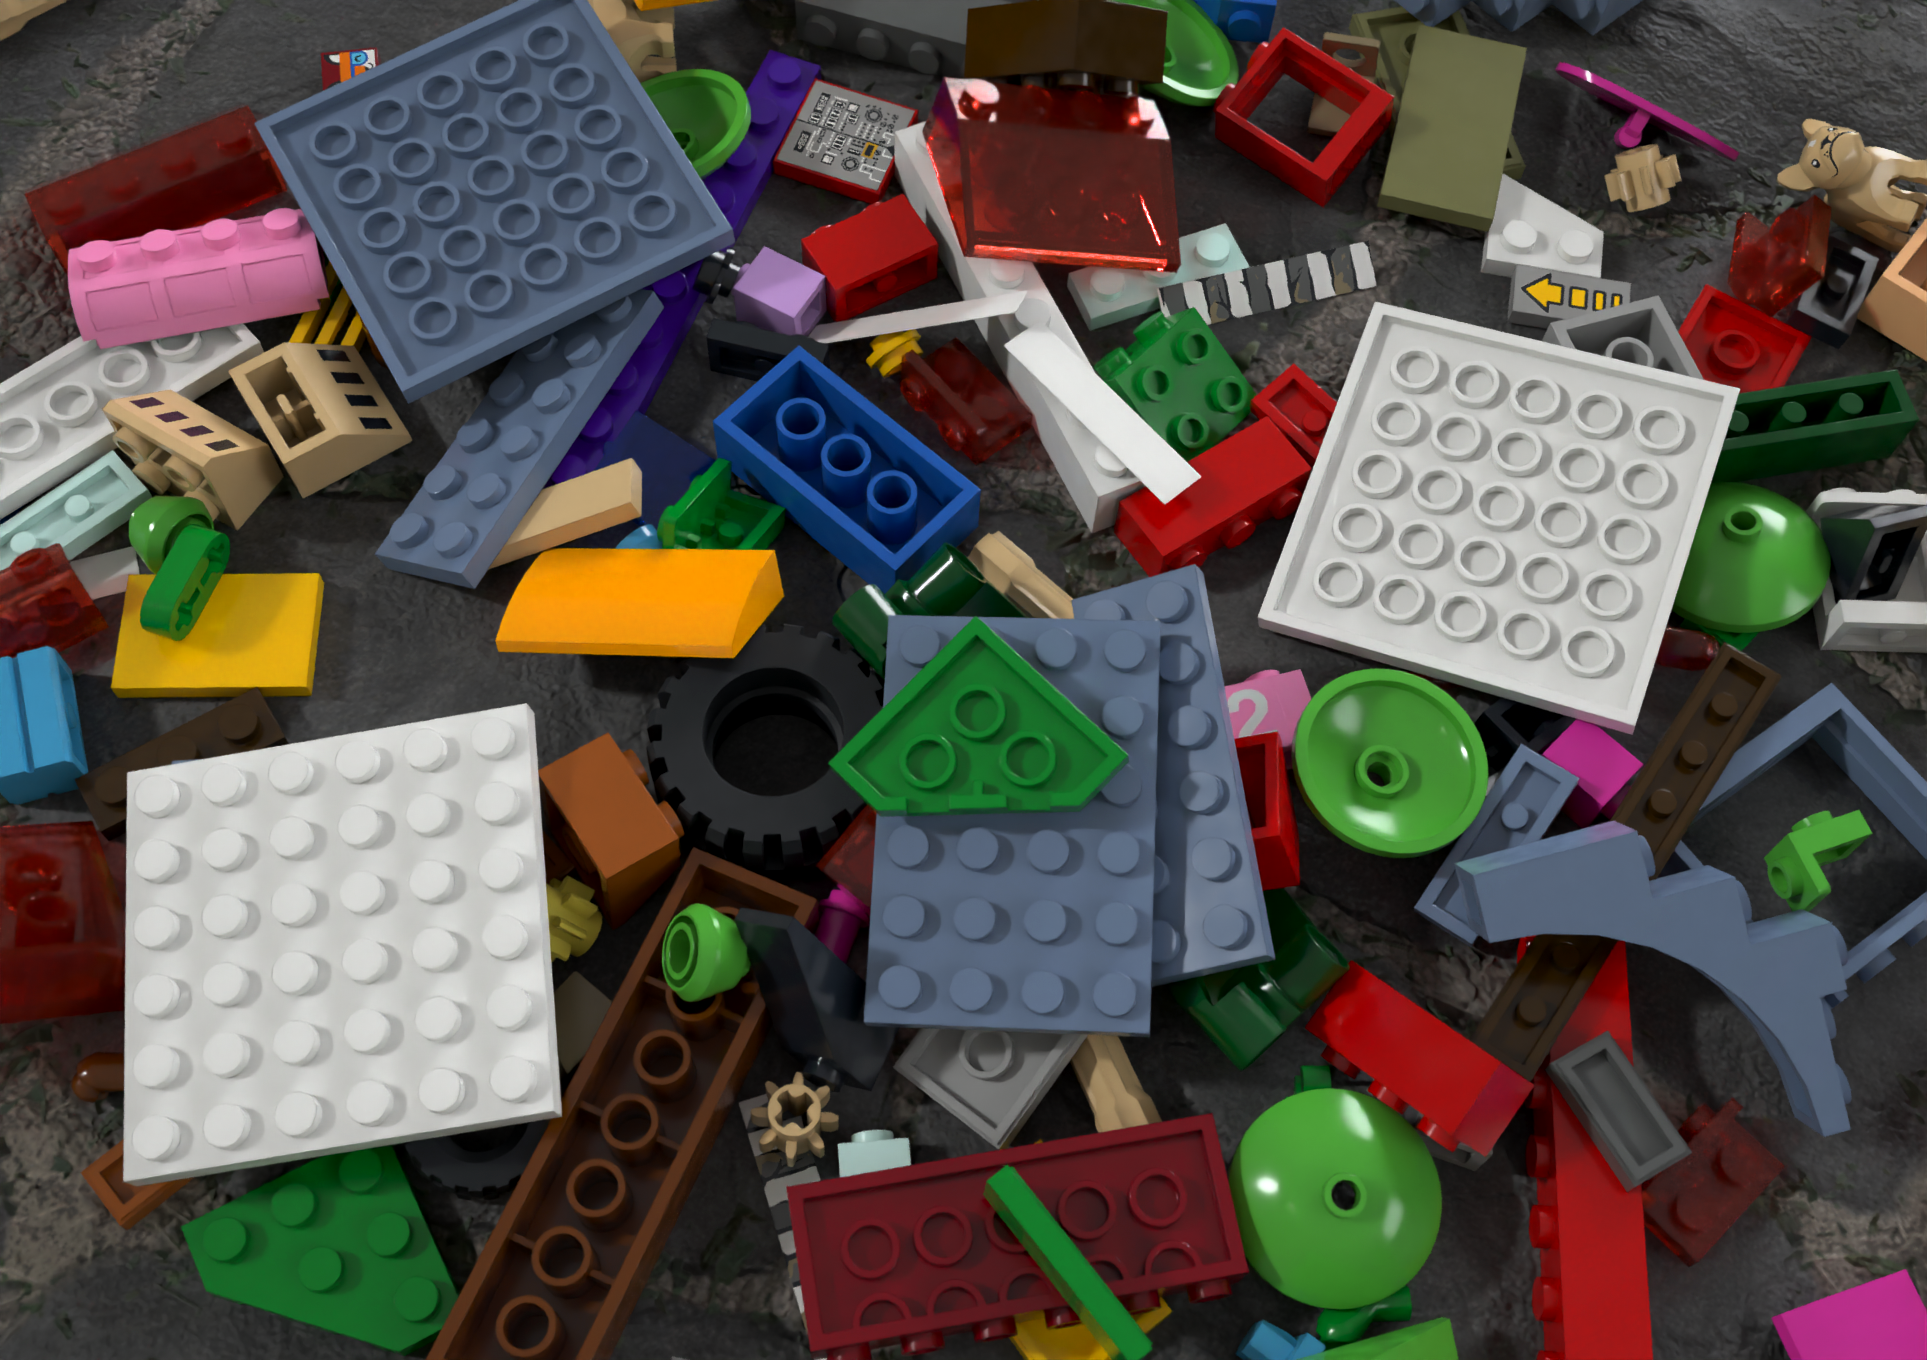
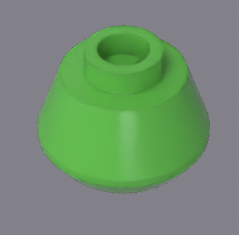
M155 496L140 504L133 511L129 520V540L148 569L157 575L184 528L190 524H197L214 530V524L209 511L199 499L181 496Z
M695 903L677 914L670 922L663 942L662 967L668 985L683 1000L696 1002L730 990L749 971L751 963L747 955V947L733 919L705 904Z

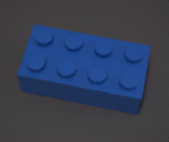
M797 346L713 420L717 457L731 461L734 474L768 502L785 507V516L865 582L877 585L884 594L898 579L909 581L943 543L947 542L956 548L978 527L981 489L801 346Z

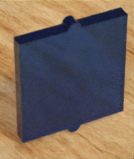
M636 410L615 441L605 443L602 450L604 457L594 471L633 458L642 471V515L631 521L641 527L652 524L657 530L664 510L669 505L674 506L689 490L693 479L699 474L703 475L716 460Z

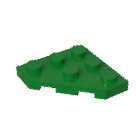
M975 616L828 764L832 771L880 817L1080 812L1129 762V755L981 619Z
M394 1144L321 1156L181 1226L205 1290L211 1295L240 1305L244 1304L279 1315L281 1318L335 1335L340 1334L402 1356H406L437 1339L460 1295Z

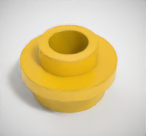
M916 329L906 332L881 334L870 343L874 352L866 359V362L871 369L878 368L883 378L892 376L913 363L924 353L917 343L921 336Z

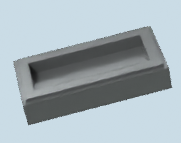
M1609 1031L1602 1033L1553 1061L1544 1069L1627 1192L1692 1153Z

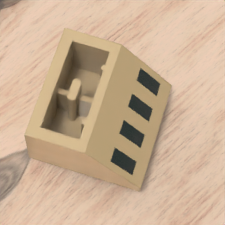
M284 342L228 371L303 499L412 442L410 434L355 346Z
M171 389L113 399L102 408V411L116 432L112 437L114 443L132 459L135 464L132 472L144 486L159 495H163L168 490L176 496L199 499L206 506L213 521L216 518L237 531L284 477L268 444Z

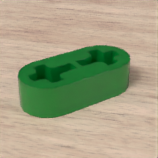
M190 524L183 529L143 599L140 610V623L145 631L174 641H180L190 633L227 566L230 555V541L225 533L197 524Z

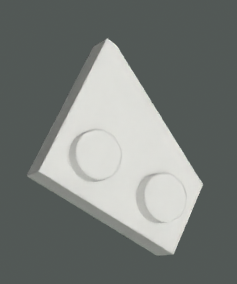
M1502 174L1494 220L1489 232L1485 231L1481 273L1511 277L1516 264L1601 278L1604 232L1507 175Z

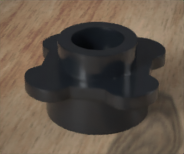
M731 247L726 252L719 250L703 259L692 290L706 295V303L713 304L717 294L728 298L741 266L731 261L735 253V249Z

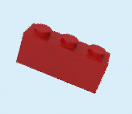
M1266 416L1188 461L1187 463L1201 478L1168 503L1164 504L1146 486L1119 501L1114 533L1149 577L1196 564L1199 568L1206 560L1207 555L1224 545L1228 549L1240 545L1252 535L1256 526L1274 516L1276 520H1280L1294 512L1299 507L1312 468L1270 418Z
M1351 960L1349 962V971L1334 984L1305 1027V1029L1327 1044L1320 1056L1353 1079H1356L1360 1071L1363 1070L1374 1079L1367 1091L1401 1115L1405 1113L1409 1105L1424 1115L1416 1127L1449 1151L1454 1152L1460 1142L1486 1157L1535 1085Z

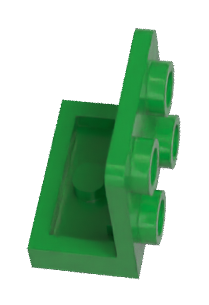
M1195 307L1165 317L1161 311L1152 315L1133 331L1137 338L1133 344L1126 350L1123 347L1113 350L1094 366L1098 376L1186 462L1214 447L1251 412V400L1257 395Z

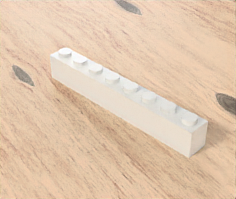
M948 114L896 131L895 177L908 201L938 242V255L963 301L1028 291L1016 313L974 319L1091 533L1093 534L1115 525L1119 501L1142 489L1145 485L1003 345L1041 320L1094 373L1095 371Z

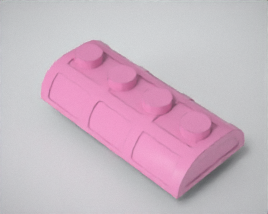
M279 208L262 216L234 221L231 219H217L204 226L176 231L159 229L151 231L142 237L113 242L96 240L88 242L79 248L69 249L68 287L76 323L83 342L96 340L97 346L100 349L320 310L321 301L319 299L329 297L324 250L301 209Z

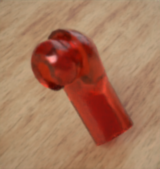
M1667 623L1655 662L1664 667L1702 671L1708 667L1720 649L1718 640L1710 634L1697 630L1671 627Z

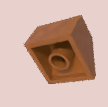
M608 732L539 769L538 774L546 827L564 855L575 866L577 875L582 883L595 890L592 899L612 930L625 924L680 866L679 839L684 836V830L672 807L666 801L656 804L645 788L649 784V778L637 755L631 749L621 752Z

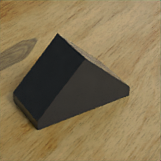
M1875 505L1820 518L1823 539L1831 556L1829 578L1833 586L1836 604L1839 600L1888 601L1896 599L1927 530V506Z

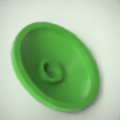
M1112 0L1168 11L1163 83L1140 85L1142 88L1181 105L1212 106L1215 104L1221 91L1229 83L1237 84L1239 71L1234 51L1222 30L1216 26L1193 0Z
M687 69L662 74L640 83L701 180L725 164L740 146L750 125L751 107L744 89L734 78L714 70Z
M1711 483L1672 611L1698 625L1735 633L1772 630L1797 620L1806 614L1819 600L1830 573L1831 556L1820 527L1801 507L1778 493L1745 483Z
M1380 668L1364 669L1342 675L1325 685L1314 695L1303 710L1294 730L1291 751L1292 767L1297 786L1305 803L1321 824L1331 833L1349 845L1367 853L1390 858H1410L1440 850L1457 839L1472 824L1483 805L1488 786V762L1484 744L1477 728L1466 711L1448 693L1416 675L1399 670ZM1367 772L1379 774L1384 781V786H1377L1370 781Z
M1315 1089L1298 1093L1274 1104L1264 1111L1245 1131L1233 1153L1227 1178L1246 1260L1265 1282L1283 1295L1306 1305L1319 1308L1352 1309L1367 1306L1391 1296L1404 1287L1418 1273L1430 1255L1437 1238L1442 1213L1441 1187L1437 1169L1428 1148L1417 1131L1399 1113L1383 1102L1365 1094L1345 1089ZM1339 1181L1349 1184L1355 1194L1354 1203L1348 1210L1338 1208L1332 1200V1189Z

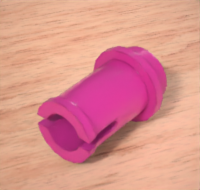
M832 890L829 898L820 900L818 905L819 910L823 913L814 936L846 964L860 927H867L870 922V918L866 915L869 904L864 899L849 892Z

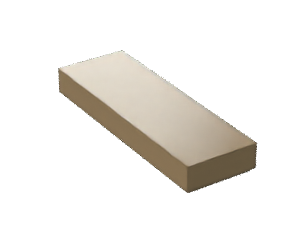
M633 458L542 489L489 569L640 517L642 515V471Z

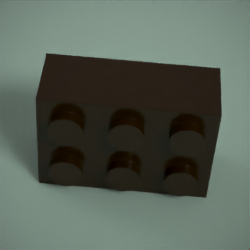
M1032 0L970 8L967 15L964 79L986 82V92L1016 95L1020 94V88H1022L1023 90L1030 91V99L1043 101H1062L1064 91H1066V96L1100 98L1101 88H1104L1103 93L1138 95L1139 85L1163 83L1168 11L1112 0Z

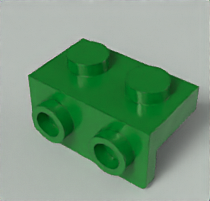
M718 458L703 475L699 474L693 479L689 490L674 506L669 505L664 510L658 524L657 537L659 541L663 542L662 549L766 550L784 529L786 508L730 490L732 462Z

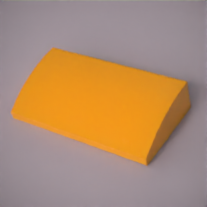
M546 549L527 570L507 606L495 640L498 652L735 658L784 597L775 550Z

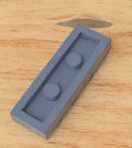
M1521 744L1485 798L1478 815L1462 833L1415 905L1414 912L1472 948L1479 935L1470 929L1454 863L1542 840L1577 786L1580 778Z

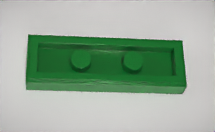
M1006 1165L988 1179L983 1193L984 1197L1112 1360H1142L1153 1349L1151 1347L1153 1343L1014 1167Z

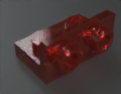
M1814 194L1797 209L1789 208L1785 210L1774 221L1771 228L1749 212H1745L1739 217L1736 223L1728 275V285L1736 297L1745 304L1756 306L1771 318L1822 279L1825 274L1832 207Z
M957 337L924 359L914 350H910L902 356L900 389L908 404L918 412L924 410L938 425L939 432L947 445L956 452L962 450L976 466L1031 428L1032 414Z
M60 543L53 544L45 549L34 548L15 558L9 567L0 571V658L5 656L15 658L17 653L45 646L55 648L60 653L109 627L104 615L74 570Z
M1733 1097L1714 1111L1706 1103L1699 1106L1677 1129L1692 1153L1641 1184L1644 1225L1688 1267L1693 1266L1703 1258L1785 1167L1733 1119L1743 1109V1106Z

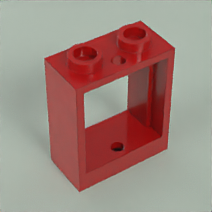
M1283 27L1270 44L1265 41L1257 47L1248 62L1247 72L1236 85L1232 82L1229 83L1219 94L1213 107V112H1215V138L1324 208L1390 126L1394 96ZM1284 74L1351 115L1313 163L1247 121Z

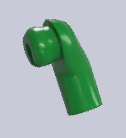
M1405 1285L1391 1296L1363 1307L1352 1309L1325 1308L1319 1315L1316 1332L1321 1336L1319 1341L1326 1346L1324 1351L1357 1342L1372 1322H1409L1412 1313L1410 1290Z

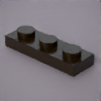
M256 687L74 780L100 832L110 841L127 832V772L172 765V761L207 759L288 745L289 743L259 688Z

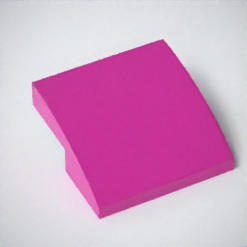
M1906 1269L1771 1318L1791 1360H1927V1310Z

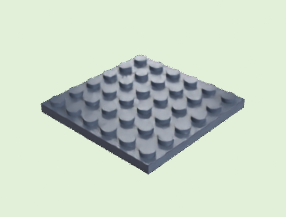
M518 0L254 123L408 404L735 243L733 228L588 0Z

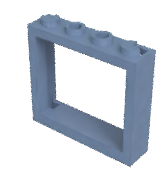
M1830 683L1734 753L1690 824L1691 826L1806 741L1813 738L1927 860V782L1833 683ZM1680 840L1657 879L1704 865ZM1927 891L1847 952L1848 962L1842 966L1845 980L1856 974L1865 984L1897 959L1887 949L1889 946L1902 938L1912 947L1927 936ZM1753 920L1746 921V924L1752 923ZM1843 990L1821 996L1820 998L1827 1003L1831 1010L1849 995Z

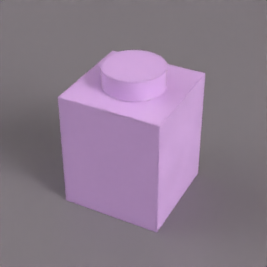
M765 246L751 265L746 263L740 268L731 290L735 301L737 321L749 322L760 329L790 336L794 334L808 336L827 311L825 276Z

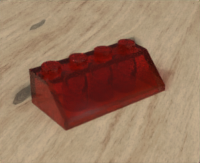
M239 104L25 189L24 195L67 277L69 249L79 248L88 242L96 240L113 242L142 237L151 231L159 229L176 231L198 227L286 191L287 187L282 174L254 124L257 121L249 106Z

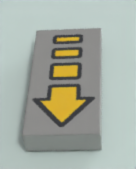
M1516 264L1511 276L1507 322L1548 329L1549 324L1552 322L1630 303L1631 283Z

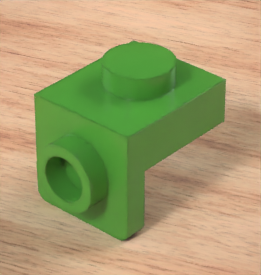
M1860 810L1835 818L1832 817L1830 811H1822L1808 816L1793 825L1791 828L1793 832L1788 833L1764 857L1768 865V877L1774 891L1781 898L1786 899L1792 912L1801 909L1809 912L1831 892V887L1820 868L1821 866L1847 858L1873 834Z

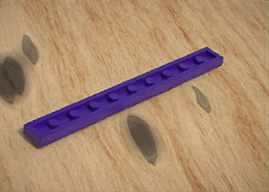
M769 50L746 92L751 107V120L744 139L725 164L714 173L702 179L733 228L735 243L774 171L773 160L815 78L821 80L820 65ZM733 243V244H731V245H729V246H727V247H725V248H723V249H721V250L724 251V252H726V250H727L728 248H730V247L733 248L734 245H735V243ZM703 259L642 288L643 290L654 291L664 309L543 489L620 462L706 300V295L692 290Z

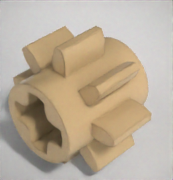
M1649 144L1617 154L1615 156L1617 168L1610 170L1611 173L1604 175L1610 201L1622 199V201L1626 202L1628 212L1649 209L1670 201L1668 188L1676 186L1675 183L1681 181L1676 154L1663 157V155H1660L1658 144Z
M796 1072L793 1084L785 1085L781 1088H778L776 1084L770 1081L765 1083L766 1095L769 1101L768 1108L756 1107L751 1109V1122L757 1126L769 1127V1130L762 1134L759 1140L760 1151L766 1153L776 1146L786 1153L788 1167L794 1166L797 1154H802L809 1150L814 1155L822 1158L825 1155V1148L820 1137L821 1131L838 1130L839 1123L838 1115L830 1112H821V1109L827 1105L830 1099V1088L826 1085L814 1092L807 1086H804L801 1072ZM789 1110L791 1114L797 1117L807 1112V1127L801 1129L792 1122L783 1128L782 1113Z

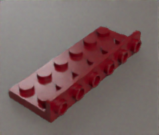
M1213 1113L787 1186L786 1190L812 1360L827 1358V1360H872L871 1350L900 1345L902 1356L926 1354L944 1349V1336L973 1331L975 1343L997 1341L1016 1336L1018 1334L1016 1323L1045 1318L1047 1330L1084 1324L983 1195L987 1180L1006 1165L1014 1167L1131 1316L1160 1309L1159 1297L1187 1292L1189 1303L1197 1304L1231 1296L1230 1284L1239 1282L1249 1270Z

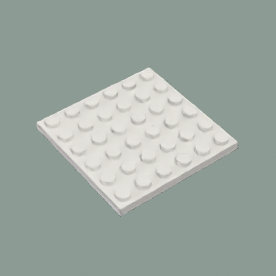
M1375 302L1257 617L1259 627L1633 735L1740 388Z
M527 703L127 772L123 1182L134 1186H143L562 1117L535 716Z

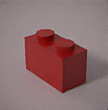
M904 194L885 202L873 203L861 213L834 225L822 226L810 236L801 239L802 264L825 276L826 307L834 322L850 319L937 278L938 242Z

